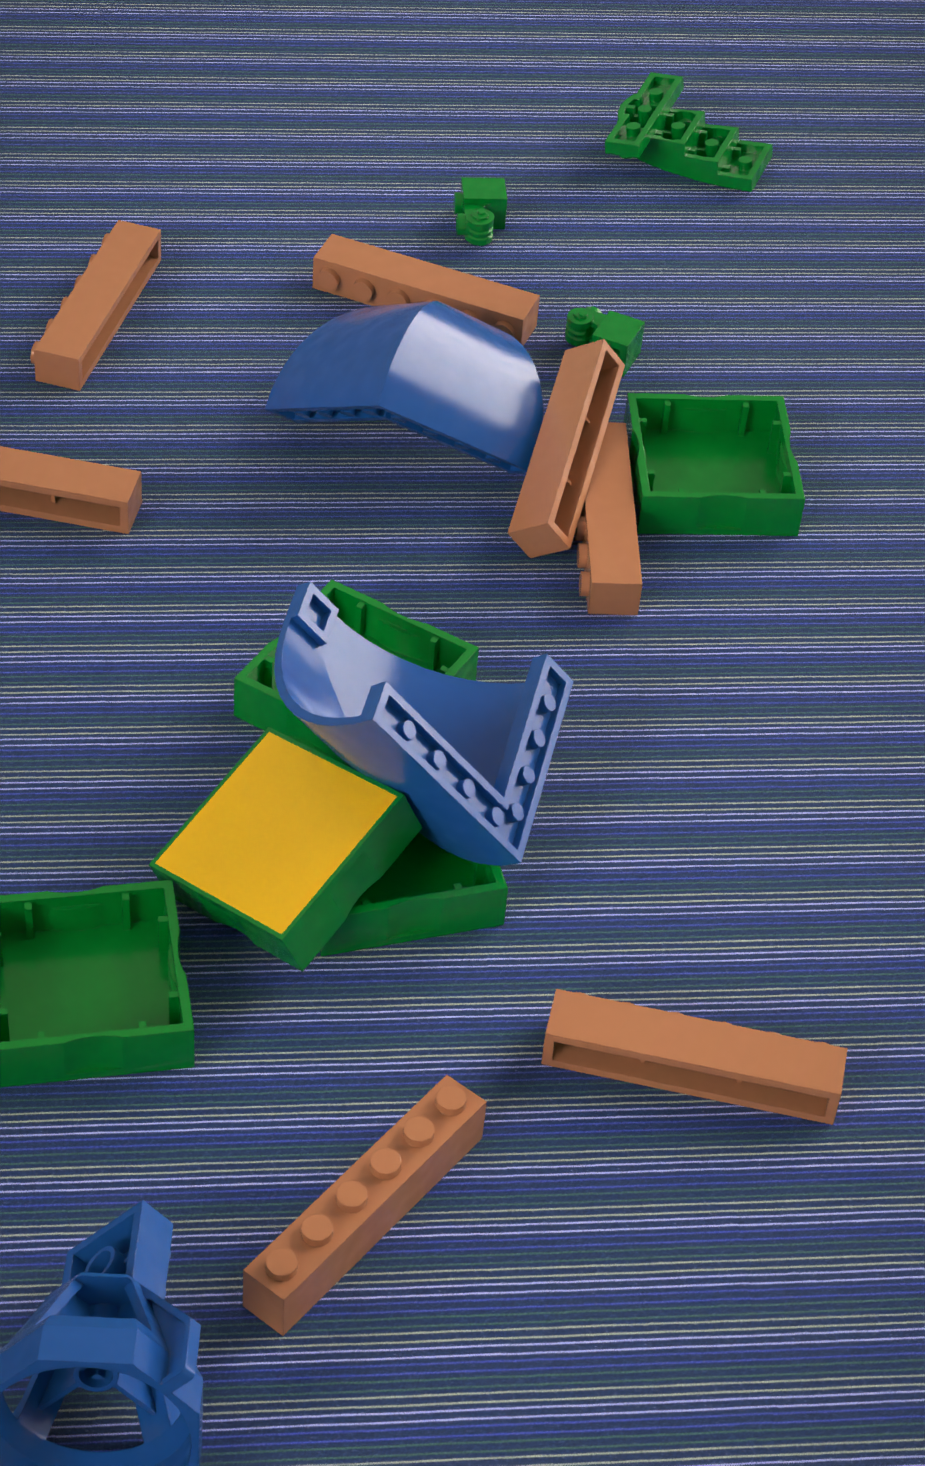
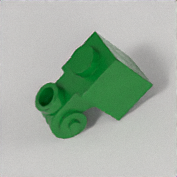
M461 178L460 192H454L453 199L454 214H457L456 235L464 236L465 240L473 245L483 246L492 242L493 229H505L508 200L505 178Z
M594 306L574 308L568 312L565 340L569 344L578 347L605 339L625 364L622 377H624L641 353L645 322L611 310L606 315Z

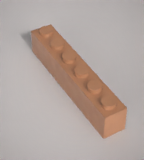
M118 220L112 231L104 235L102 245L97 254L91 255L87 269L83 275H78L74 289L68 297L65 296L63 298L59 312L54 319H49L44 335L40 341H35L32 346L30 360L32 364H35L36 381L77 391L81 390L161 261V229Z
M335 234L330 235L313 257L312 288L371 306L439 301L512 335L523 346L537 326L540 295Z
M605 339L567 349L564 352L507 532L529 558L571 548L625 368V364Z
M608 422L575 531V541H582V543H578L577 568H584V571H580L579 596L586 597L588 614L638 615L643 584L626 423Z
M0 446V511L129 534L142 504L141 471Z
M556 989L545 1033L541 1064L833 1125L842 1093L848 1048L829 1045L825 1042H814L785 1036L776 1032H765L736 1026L727 1022L687 1016L679 1012H668L643 1007L630 1002L604 999L582 992Z
M446 1075L243 1270V1307L284 1336L482 1139L487 1101Z

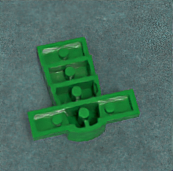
M651 72L637 94H633L620 105L617 124L605 140V154L618 155L624 159L637 158L649 165L689 179L749 192L753 191L772 158L773 144L739 140V127L705 124V111L673 109L672 106L684 89L683 76Z

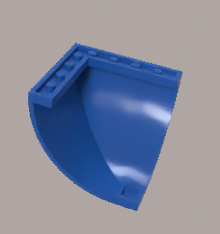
M439 301L364 307L331 319L310 334L292 353L280 371L265 407V410L296 423L387 420L511 474H526L544 416L540 380L536 367L524 346L512 335Z
M311 581L298 585L284 619L275 653L274 672L276 686L280 698L286 707L350 768L404 794L422 826L419 833L438 847L460 858L479 864L503 866L521 863L574 681L548 654L532 659L525 683L507 684L468 680L420 667L381 649L347 626L337 617L339 609Z

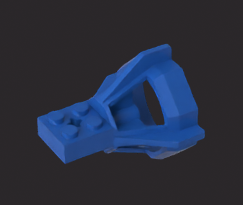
M144 1200L67 1252L62 1286L45 1298V1301L10 1342L0 1349V1466H200L203 1377L197 1368L201 1325L164 1300L166 1297L168 1265L171 1257L173 1223ZM32 1375L23 1398L12 1413L6 1403L3 1391L19 1380ZM79 1386L94 1392L106 1391L114 1387L135 1402L144 1444L117 1451L95 1452L64 1447L50 1442L46 1438L65 1395Z

